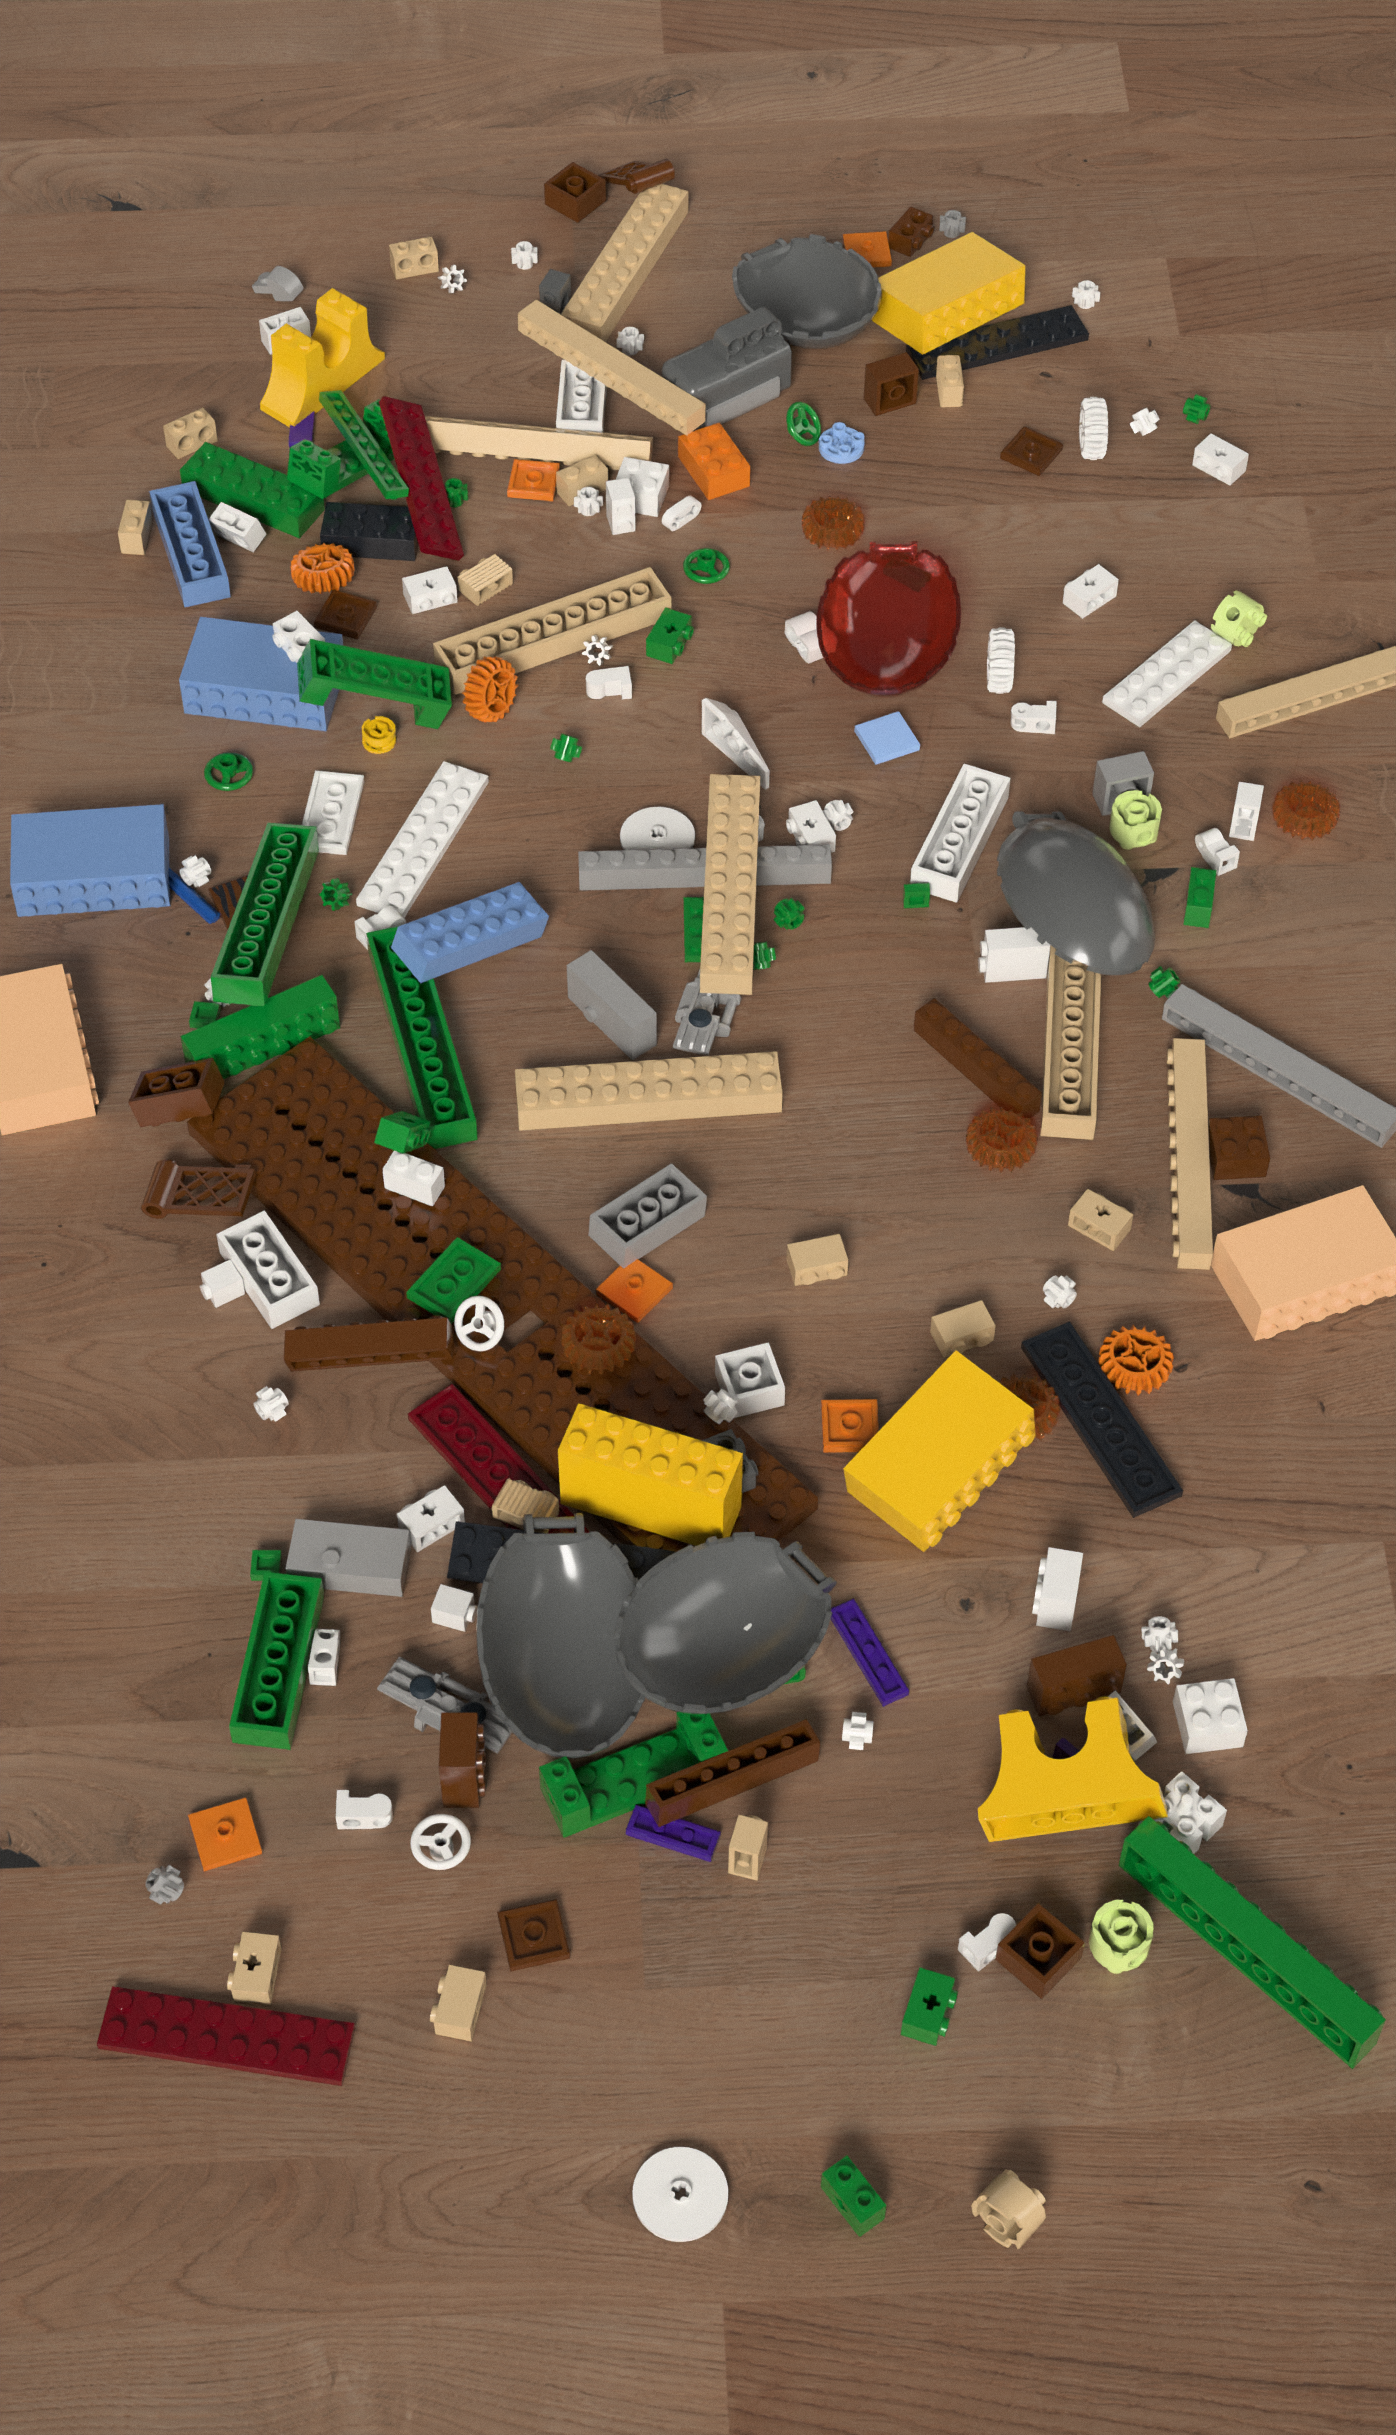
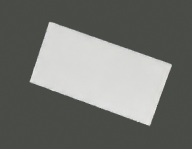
M315 770L302 825L317 826L320 853L347 855L364 785V775Z

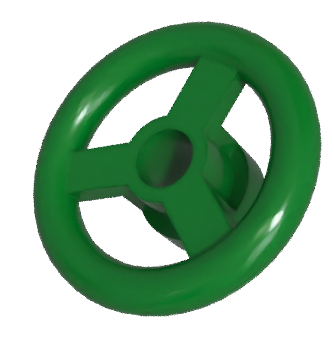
M793 403L788 408L786 415L787 430L799 444L812 446L818 442L821 436L819 417L815 410L807 403ZM797 409L799 416L796 417V418H793V414H794L795 410ZM805 411L812 418L814 427L809 423V420L806 418ZM809 432L813 437L805 439L801 435Z
M702 548L691 552L683 562V570L687 577L701 584H712L722 580L730 569L728 558L722 552L710 548ZM697 558V563H691L693 559ZM716 558L723 564V569L720 573L714 568ZM701 570L707 572L710 577L699 576L692 571Z
M232 752L216 755L208 761L204 769V777L207 783L221 791L240 789L251 780L253 775V766L249 759L241 754ZM213 767L221 772L223 776L221 783L212 777L211 771ZM246 771L241 780L230 783L231 778L237 773Z

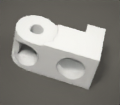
M629 666L590 671L586 675L587 696L592 699H601L604 696L622 695V700L632 699Z
M1047 701L1046 706H1030L1027 703L1015 704L1011 709V727L1019 732L1055 734L1057 701Z
M1212 828L1195 836L1197 849L1213 870H1217V876L1237 868L1240 851L1235 845L1230 846L1217 828ZM1223 861H1227V865L1222 866Z
M393 906L384 907L377 915L375 914L368 919L361 917L354 921L356 938L367 950L366 933L406 924V920Z
M315 1630L308 1664L310 1685L336 1686L340 1630Z
M337 1790L336 1822L338 1829L384 1828L392 1822V1804L386 1795L374 1794L369 1798H351L349 1790Z
M1004 1913L993 1916L989 1926L975 1937L969 1931L959 1939L958 1951L979 1972L996 1958L998 1944L1016 1926L1014 1919Z

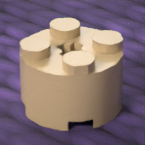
M1007 2169L1002 2174H998L971 2205L973 2215L978 2216L980 2214L987 2224L983 2228L984 2231L996 2242L1007 2248L1011 2244H1015L1017 2249H1020L1046 2218L1045 2209L1042 2206L1046 2200L1042 2193L1036 2188H1028L1012 2170Z

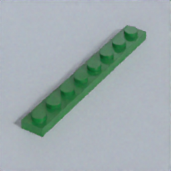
M341 390L319 392L320 403L385 499L395 500L408 497L409 488Z

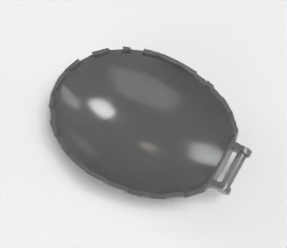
M810 234L809 238L795 237L788 244L782 238L775 240L774 244L750 254L747 252L742 254V260L739 261L737 267H733L734 292L744 310L750 313L761 307H766L781 322V336L784 337V340L788 344L804 349H828L854 339L871 323L881 302V284L871 264L852 248L849 250L844 249L841 242L836 241L834 244L826 242V237Z
M1014 812L1012 821L1016 829L1007 836L999 849L997 876L1002 878L1001 889L1017 919L1026 930L1032 928L1039 935L1037 938L1038 942L1041 944L1049 943L1057 949L1055 955L1072 964L1074 959L1088 965L1087 971L1104 975H1125L1140 970L1145 962L1148 963L1154 950L1155 931L1148 899L1126 861L1103 838L1080 825L1067 821L1061 812H1052V814Z
M575 1513L574 1517H533L532 1514H524V1534L514 1533L500 1547L489 1566L480 1592L477 1610L476 1641L483 1684L497 1714L519 1740L534 1750L554 1757L562 1758L567 1756V1758L590 1756L608 1748L623 1736L636 1719L645 1700V1697L629 1683L621 1671L614 1648L617 1617L625 1598L636 1587L638 1578L634 1577L628 1566L629 1561L616 1544L612 1545L598 1531L584 1533L582 1513ZM574 1528V1533L534 1534V1529Z
M755 1532L733 1533L732 1537L717 1539L716 1536L707 1538L705 1543L694 1547L689 1545L668 1556L652 1567L637 1582L636 1587L625 1598L617 1617L614 1633L615 1656L621 1671L638 1692L651 1702L671 1711L688 1714H707L746 1706L774 1692L788 1682L814 1655L829 1626L832 1612L831 1596L828 1593L835 1587L837 1581L831 1576L827 1577L802 1551L803 1546L798 1541L793 1542L782 1550L776 1539L755 1536ZM793 1558L818 1583V1585H816L808 1577V1575L792 1560ZM748 1624H752V1626L747 1631L743 1629Z

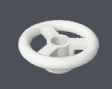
M484 1296L470 1297L463 1301L456 1311L454 1319L455 1331L459 1340L467 1348L475 1351L489 1350L500 1341L503 1335V1314L498 1305L491 1299ZM476 1304L475 1316L472 1318L471 1323L463 1326V1316L466 1310ZM485 1306L488 1307L492 1312L485 1311ZM473 1331L485 1334L490 1340L484 1343H476L469 1339L467 1334Z
M435 1814L418 1823L412 1833L410 1845L414 1857L423 1866L434 1870H445L458 1865L464 1860L470 1849L471 1836L468 1828L460 1819L448 1814ZM433 1824H448L442 1833H437L434 1836L422 1835L423 1831ZM458 1830L461 1834L462 1844L458 1853L453 1856L454 1848L451 1836ZM440 1842L445 1843L443 1846H437ZM420 1846H429L430 1855L435 1860L425 1856Z

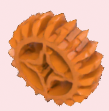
M325 543L322 545L315 544L313 547L307 546L306 550H299V553L293 556L290 566L291 577L294 583H296L297 588H302L304 592L310 591L311 594L315 592L320 594L323 592L330 593L331 590L338 591L340 586L345 587L347 582L352 581L355 571L354 560L348 549H343L342 545L335 546L334 543L330 545Z
M496 656L483 657L482 660H477L476 666H471V673L466 674L468 679L467 682L463 683L465 690L462 692L465 695L463 703L466 704L465 710L469 712L470 716L482 722H497L498 719L504 718V713H509V706L514 705L513 698L517 696L515 689L518 687L515 684L518 676L514 675L515 669L511 667V663Z
M1133 1324L1130 1330L1122 1326L1119 1332L1113 1330L1110 1337L1104 1339L1103 1345L1099 1350L1098 1364L1109 1381L1115 1383L1116 1391L1120 1388H1125L1126 1394L1134 1390L1139 1396L1142 1390L1150 1394L1152 1388L1159 1390L1162 1383H1166L1170 1373H1172L1174 1356L1171 1353L1170 1344H1165L1164 1336L1156 1337V1330L1147 1332L1145 1325L1141 1330H1138ZM1121 1350H1125L1124 1353H1121L1119 1357L1115 1358V1355L1118 1352H1120ZM1157 1362V1365L1154 1368H1152L1151 1370H1147V1367H1150L1152 1363Z

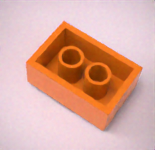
M720 422L692 431L688 435L678 436V458L708 500L750 487V465Z

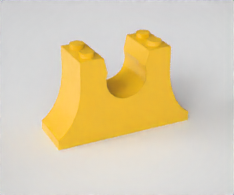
M333 288L317 299L315 312L317 324L311 338L287 323L271 335L272 371L267 390L260 402V410L289 428L290 425L296 426L313 411L316 414L324 408L319 401V392L335 390L344 392L385 359V352L371 343L368 333L367 308Z
M1099 1697L1095 1701L1087 1703L1085 1723L1088 1728L1087 1741L1080 1752L1067 1759H1053L1044 1755V1748L1029 1711L1016 1709L999 1715L1002 1745L999 1776L991 1794L978 1808V1818L989 1842L1144 1821L1148 1816L1152 1819L1168 1817L1167 1805L1159 1783L1146 1776L1130 1756L1126 1720L1118 1698Z

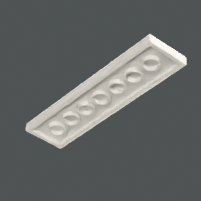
M443 761L356 899L357 906L379 913L384 907L393 906L405 918L489 783L488 776Z

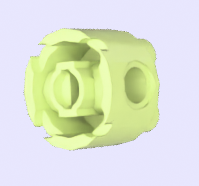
M1236 590L1233 597L1228 595L1218 606L1213 616L1216 623L1215 625L1211 624V629L1234 646L1239 647L1242 645L1248 647L1252 643L1253 634L1258 627L1263 626L1266 622L1267 615L1264 613V608L1260 603Z
M1133 790L1126 791L1115 799V803L1112 806L1109 829L1112 837L1120 843L1123 849L1130 850L1135 847H1144L1157 840L1162 808L1155 796L1148 794V796L1142 795L1143 791Z
M1113 1900L1105 1903L1096 1912L1089 1936L1090 1950L1094 1958L1114 1974L1139 1967L1146 1960L1150 1951L1154 1930L1153 1921L1149 1913L1134 1902L1130 1904L1123 1902L1124 1900Z

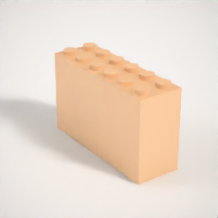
M62 964L0 976V1130L2 1135L96 1116L94 1105L99 1104L96 1089H94L96 1087L91 1069H88L91 1068L83 1030L78 1029L82 1028L78 1009H74L77 1008V1003L72 989L70 973L64 974Z
M1362 1185L1217 1234L1211 1267L1254 1341L1262 1338L1269 1339L1277 1333L1288 1329L1295 1330L1301 1325L1312 1321H1321L1326 1316L1344 1313L1352 1307L1361 1304L1368 1305L1375 1299L1384 1296H1394L1396 1294V1237Z

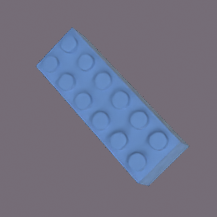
M195 481L149 491L152 512L184 608L230 598L228 576Z
M517 882L398 926L391 948L417 980L422 983L542 937L549 916L524 886Z

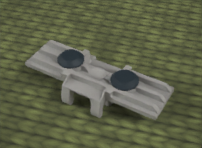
M699 970L695 981L686 984L678 1006L675 1021L681 1024L673 1048L708 1056L715 1036H729L731 1031L729 1026L736 1006L741 1002V996L739 994L700 993ZM719 1004H724L726 1007L720 1021V1016L712 1015L714 1007L718 1008Z
M399 1656L377 1687L378 1691L417 1711L414 1727L421 1732L425 1730L426 1724L440 1731L441 1713H477L478 1724H484L485 1747L497 1754L512 1734V1731L503 1723L493 1705L488 1703V1694L475 1692L449 1678V1674L446 1672L434 1675ZM446 1689L469 1702L464 1703L442 1690Z

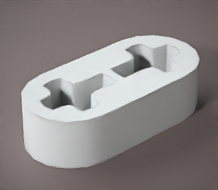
M692 496L685 497L664 513L662 524L671 531L678 530L699 514L702 506L701 503Z

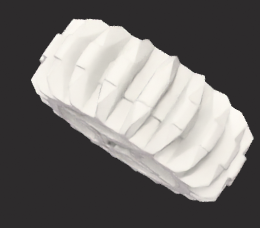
M1097 397L1084 398L1079 414L1081 455L1084 459H1103L1108 444V411L1106 401L1103 398Z
M991 629L989 633L987 651V688L989 692L1003 694L1009 693L1012 689L1015 662V638L1012 629Z

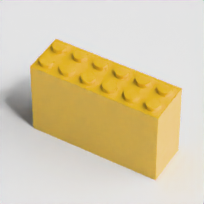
M971 232L879 277L881 302L872 321L923 355L1023 305L1025 296V265L974 232Z
M955 1350L843 1468L847 1492L921 1551L925 1552L930 1546L934 1547L940 1541L942 1533L948 1526L952 1527L958 1522L961 1512L967 1506L971 1507L976 1503L980 1492L986 1486L990 1487L996 1481L1000 1470L1004 1466L1009 1467L1014 1462L1017 1452L1023 1446L1027 1447L1032 1443L1036 1435L1034 1409Z
M578 1403L558 1448L561 1504L695 1546L705 1543L707 1538L716 1536L717 1539L730 1537L741 1509L743 1453Z

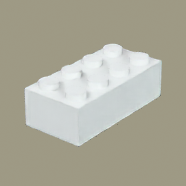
M566 360L561 361L556 428L604 432L607 386Z
M265 1210L217 1233L220 1254L225 1261H232L243 1279L245 1291L271 1329L320 1305L317 1285Z

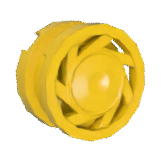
M375 716L373 720L368 718L364 721L362 725V745L366 750L371 753L381 754L394 748L396 744V729L392 720L383 716Z

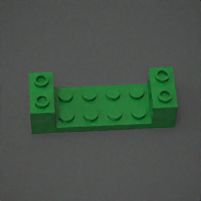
M380 399L364 407L363 423L389 461H392L395 458L381 412ZM306 439L290 447L287 480L321 499L369 474L346 440L328 450H324Z
M314 639L308 641L297 662L299 702L323 706L332 688L413 704L415 725L433 729L440 727L452 706L448 667Z
M676 1712L675 1730L574 1770L567 1756L540 1766V1789L562 1837L565 1838L634 1810L635 1805L645 1806L647 1784L725 1753L728 1749L710 1713L688 1714Z

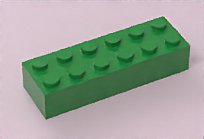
M205 442L180 469L181 483L195 481L202 499L217 505L221 502L257 518L260 523L299 539L325 510L324 499L287 480L286 474L208 442Z
M323 975L315 977L267 998L265 1006L246 1007L180 1036L185 1063L213 1058L223 1080L230 1076L238 1075L246 1069L261 1065L271 1058L285 1054L308 1037L315 1040L340 1029L337 998Z
M264 1572L229 1724L232 1743L291 1750L308 1673L314 1633L318 1627L324 1600L322 1578Z

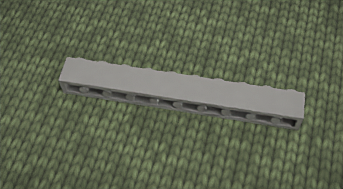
M830 845L758 847L756 886L831 884L832 860ZM706 848L578 852L580 890L705 886Z
M1181 984L1164 1003L1162 1015L1164 1021L1195 1039L1205 1040V1045L1380 1148L1396 1132L1395 1106L1387 1104L1375 1097L1371 1092L1363 1090L1350 1080L1332 1072L1328 1067L1320 1065L1308 1058L1304 1053L1296 1051L1283 1041L1265 1033L1261 1028L1253 1026L1240 1016L1224 1009L1218 1003L1212 1002L1200 995L1197 991Z

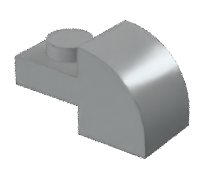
M276 266L271 272L262 273L252 285L255 293L272 294L275 301H293L304 289L298 277L282 266Z

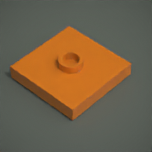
M886 231L843 234L844 249L849 250L852 248L864 257L873 268L890 267L892 265Z
M514 459L507 497L553 501L557 486L556 472L560 471V463Z
M637 1259L624 1269L619 1266L596 1289V1295L636 1323H639L673 1289V1283Z
M877 1399L821 1400L823 1453L859 1452L879 1431Z
M246 1798L188 1815L204 1872L262 1854Z

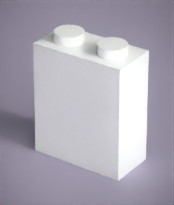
M1025 927L985 930L984 941H980V954L982 957L978 958L979 972L984 973L985 983L1044 979L1047 975L1050 944L1038 942L1037 938L1039 935L1032 928L1027 930Z

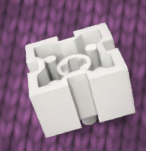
M1181 1771L1165 1787L1163 1797L1167 1805L1168 1817L1153 1820L1164 1824L1169 1830V1834L1176 1840L1186 1843L1192 1850V1853L1195 1854L1199 1850L1202 1838L1208 1841L1223 1826L1227 1810L1210 1795L1205 1799L1199 1796V1786Z

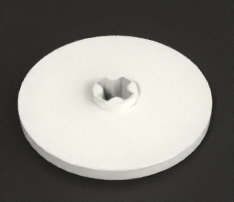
M649 807L633 813L626 819L621 828L620 842L623 850L689 849L694 846L695 831L690 820L682 813L666 807Z
M673 2147L654 2154L641 2166L633 2184V2205L639 2220L654 2235L669 2241L687 2242L705 2236L719 2224L728 2204V2185L720 2166L707 2154L689 2147ZM681 2188L686 2189L687 2197L682 2196L680 2200H676L673 2191L679 2192Z

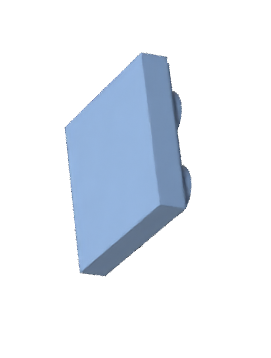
M899 711L855 725L854 732L875 765L920 750V743Z

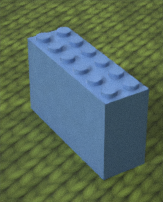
M200 617L179 678L185 714L327 731L339 689L332 688L323 706L299 702L297 663L292 662L282 647L279 648L274 643L272 637L274 634L273 626ZM318 631L325 638V642L343 645L342 634Z
M163 804L11 815L10 885L18 917L170 906L169 834Z

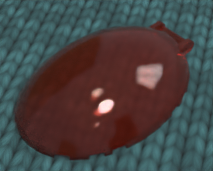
M912 541L911 544H877L876 542H870L869 553L858 551L849 558L844 557L834 568L835 572L831 579H827L817 610L816 631L818 644L823 659L830 670L850 688L870 696L895 697L911 693L924 686L936 676L951 657L957 644L961 626L960 593H958L956 579L952 577L947 563L940 555L935 556L927 549L918 552V541Z

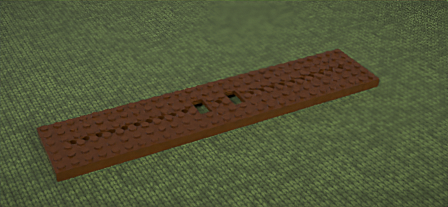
M308 1037L221 1097L216 1104L213 1114L207 1117H194L187 1121L189 1135L224 1168H235L236 1164L251 1165L257 1173L251 1193L387 1321L396 1322L402 1321L405 1318L422 1320L435 1316L409 1300L406 1292L435 1262L431 1256L435 1253H443L457 1237L501 1263L499 1273L478 1296L487 1297L499 1305L498 1307L504 1318V1330L529 1311H532L545 1324L509 1352H506L499 1344L486 1351H475L467 1348L459 1340L453 1322L451 1324L454 1329L453 1359L429 1362L559 1485L558 1448L578 1403L593 1408L604 1404L610 1408L606 1412L701 1441L732 1429L736 1438L740 1437L746 1448L745 1454L748 1460L752 1459L755 1462L758 1475L756 1476V1488L742 1493L741 1509L730 1537L736 1532H755V1536L773 1538L780 1541L818 1510V1497L733 1420L730 1423L727 1420H723L720 1424L712 1420L704 1412V1409L707 1407L703 1401L706 1397L704 1393L428 1143L421 1148L406 1152V1154L443 1167L445 1187L435 1204L430 1206L385 1189L383 1168L394 1150L376 1144L374 1141L381 1117L394 1114V1112L311 1037ZM279 1110L289 1111L287 1115L276 1114ZM297 1125L306 1127L303 1131L293 1130ZM313 1141L323 1142L319 1147L310 1146ZM333 1156L340 1158L336 1163L327 1161L328 1158ZM349 1172L357 1174L353 1179L344 1177ZM239 1177L237 1180L242 1184L245 1182L246 1177ZM366 1188L375 1190L370 1195L361 1193ZM384 1204L392 1206L388 1211L378 1209ZM402 1220L410 1223L406 1227H398L396 1225L397 1222ZM417 1237L427 1238V1241L424 1243H415L413 1240ZM476 1304L466 1310L463 1316V1326L471 1323L472 1318L475 1316ZM473 1331L467 1334L468 1338L476 1343H484L490 1340V1338L480 1332ZM544 1353H550L554 1356L548 1361L539 1358ZM562 1370H568L572 1372V1375L568 1378H562L558 1376V1373ZM581 1387L591 1390L587 1395H580L576 1391ZM590 1513L622 1544L679 1551L691 1545Z

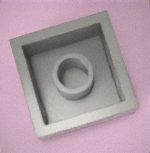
M1144 751L1097 761L1092 795L1102 816L1111 814L1115 799L1126 791L1139 790L1143 791L1142 795L1146 796L1151 794L1154 771Z

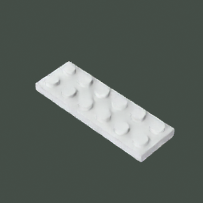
M1193 621L1103 696L1102 703L1133 724L1141 727L1231 651L1232 644L1197 621Z

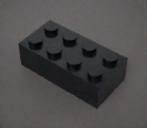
M326 502L320 532L321 545L323 543L326 545L334 543L335 546L342 545L343 549H348L352 557L416 560L418 540L408 507Z

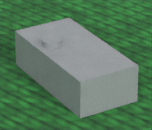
M592 950L567 965L568 998L583 1012L589 1022H593L632 1061L657 1045L656 1012Z
M671 1163L591 1214L588 1236L624 1269L635 1260L640 1259L705 1216L707 1195Z
M295 1519L286 1573L289 1575L322 1578L323 1589L403 1597L411 1552L410 1532L405 1529Z

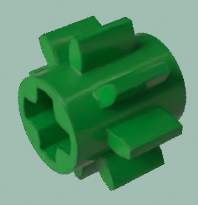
M1195 394L1194 399L1188 397L1183 408V414L1187 415L1186 420L1198 424L1199 420L1205 421L1207 419L1211 405L1206 403V397Z
M451 478L445 482L444 486L450 507L462 506L463 500L468 501L467 484H462V481L457 478Z
M561 733L559 739L553 738L550 749L555 751L554 758L571 763L573 757H580L582 747L577 745L578 738Z
M339 878L331 879V883L325 882L322 884L324 888L319 893V896H321L324 902L323 906L331 905L332 911L340 910V907L349 905L347 900L352 893L347 887L348 882L340 884Z
M792 898L790 900L783 899L774 908L776 917L773 920L780 928L784 927L786 930L796 929L804 921L805 915L802 911L805 908L798 900L794 901Z
M767 941L754 943L753 970L770 968V961L776 960L775 948L768 947Z
M1160 966L1151 973L1150 978L1152 980L1148 984L1158 998L1165 995L1169 999L1178 989L1177 985L1181 981L1172 968L1169 967L1164 971Z

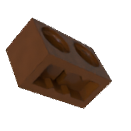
M910 207L889 230V249L911 257L917 250L921 249L926 239L931 238L935 229L933 225L934 216Z

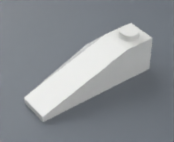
M708 698L703 699L702 735L748 775L760 776V785L765 790L769 788L770 771L738 713L722 702Z

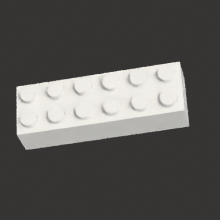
M963 764L911 868L910 884L929 883L931 895L958 902L1008 800L1009 777Z

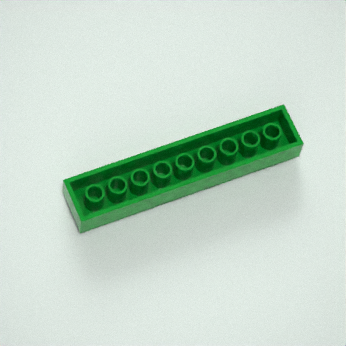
M267 823L211 974L213 1002L265 1006L319 852L317 826Z
M398 926L366 933L369 957L415 1115L430 1121L428 1129L430 1130V1137L427 1143L432 1148L438 1149L478 1140L476 1118L434 979L420 983L393 951L391 946Z
M1148 1816L1124 1839L1118 1866L1350 2068L1353 2069L1377 2044L1386 2021L1381 2011L1376 2006L1367 2004L1361 1999L1357 1991L1350 1984L1339 1980L1327 1964L1320 1963L1311 1956L1305 1945L1295 1942L1290 1938L1279 1923L1268 1919L1256 1903L1247 1901L1240 1895L1234 1884L1224 1881L1219 1877L1214 1868L1208 1862L1197 1858L1186 1843L1176 1840L1169 1834V1830L1164 1824L1159 1821L1155 1822Z

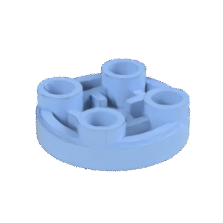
M842 422L834 423L832 428L827 429L821 434L819 438V452L826 460L833 463L846 464L854 462L864 452V434L853 428L846 427Z

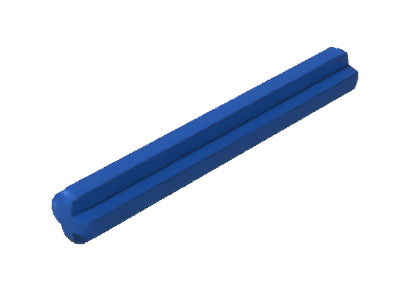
M169 868L170 889L208 924L218 921L220 913Z

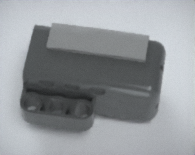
M761 307L722 325L716 330L713 339L668 359L662 366V377L705 403V422L695 429L698 430L719 422L722 425L778 398L780 392L788 389L791 385L792 354L789 344L781 336V322L766 307Z

